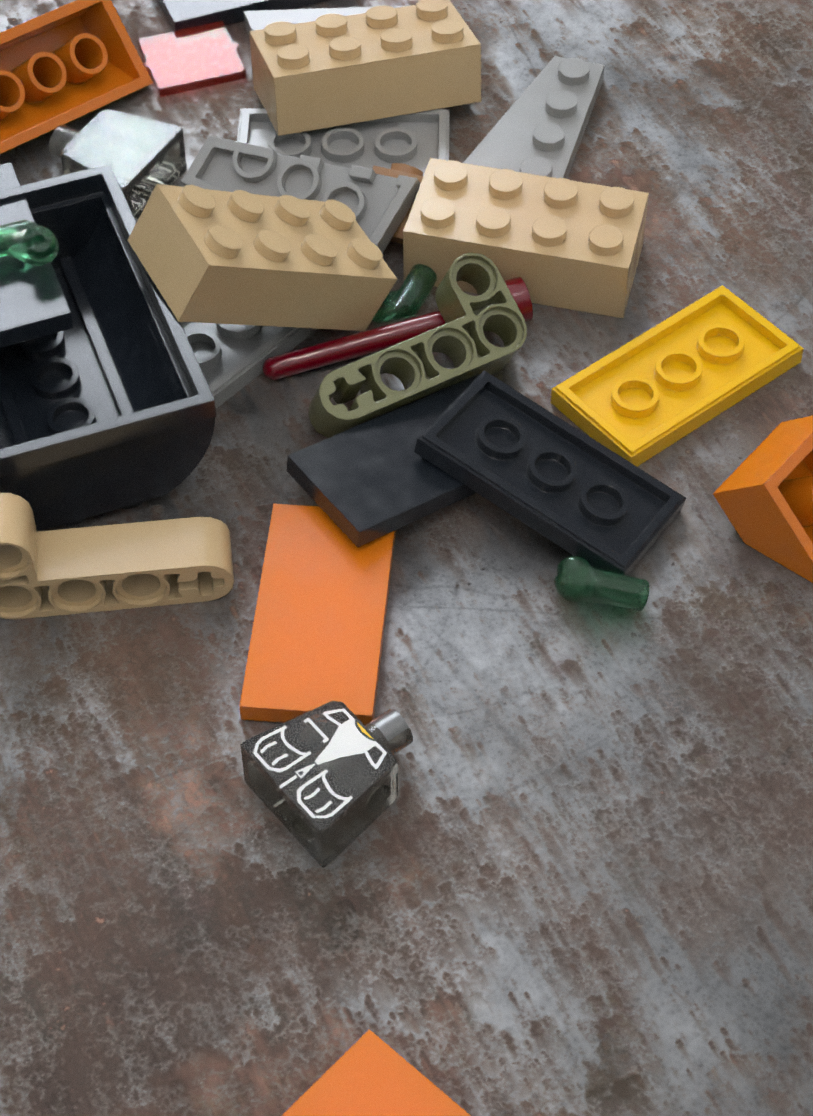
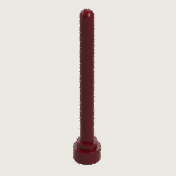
M521 277L504 280L525 322L531 321L533 318L532 302L524 280ZM440 311L428 313L270 357L263 364V373L271 380L289 377L384 350L446 323Z

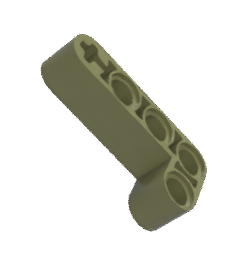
M473 252L462 254L454 260L436 289L435 300L446 324L340 367L326 375L309 405L308 415L316 431L330 438L460 381L481 374L484 370L492 375L505 368L526 340L527 326L503 277L492 260L483 254ZM457 281L471 284L476 289L478 295L466 294L460 289ZM483 331L497 334L502 339L504 347H497L489 343ZM440 352L449 356L455 368L448 369L440 366L435 361L432 353ZM388 373L398 377L403 383L404 390L396 391L388 388L383 383L380 374ZM360 390L361 394L355 399L350 409L347 410L344 403L353 400ZM332 397L334 401L337 403V405H333L330 400Z

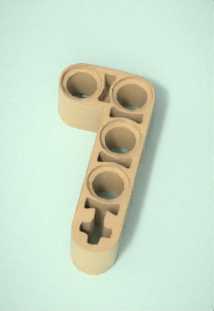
M0 493V618L26 619L206 602L227 595L233 588L234 574L230 531L228 526L221 520L212 517H190L37 531L29 502L21 496L12 493Z

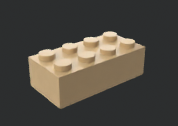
M420 0L416 5L398 8L375 6L368 9L366 13L348 16L324 14L319 16L316 21L298 24L274 22L268 24L264 29L249 31L254 89L264 109H266L278 136L481 102V44L450 0Z
M430 158L403 230L404 281L438 287L454 260L462 254L473 252L483 254L491 259L504 280L521 277L527 286L532 303L624 318L644 242L649 193L628 190L622 187H609L572 181L566 178H553L516 172L510 169H497L453 160L447 161ZM457 281L462 291L477 293L471 284Z
M156 184L128 238L129 244L178 322L366 331L397 281L396 276L384 261L381 250L369 240L355 220L354 212L344 203L336 200H327L325 202L298 199L290 195L277 197L251 194L243 190L229 192L203 189L195 185L181 187Z

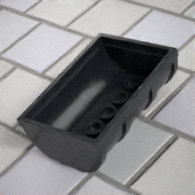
M110 164L0 191V202L25 196L70 309L74 326L71 329L0 348V493H12L28 501L33 511L37 530H45L59 525H75L87 517L119 508H134L141 505L144 501L168 494L181 484L202 460L210 445L214 432L215 417H217L215 399L181 323L177 321L128 242L136 221Z

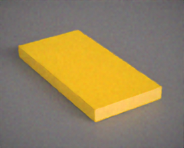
M722 285L551 389V404L589 437L638 467L801 363L804 348Z

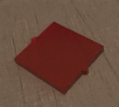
M223 21L138 39L139 49L145 61L143 64L148 74L151 75L160 97L246 79V70L239 57V44L232 42Z

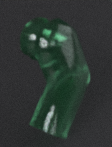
M20 220L0 226V258L9 256L32 266H42L51 262L57 256L59 250L58 240L47 227L40 226L29 220Z
M414 265L400 289L389 292L372 321L382 324L416 315L437 281L436 273L426 265Z
M578 556L567 557L557 565V576L554 579V585L557 592L567 601L607 604L642 611L647 603L649 582L645 579L591 568L585 559Z

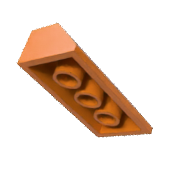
M75 0L0 33V155L153 83L111 0Z

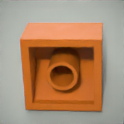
M812 415L781 422L713 493L746 545L813 583Z

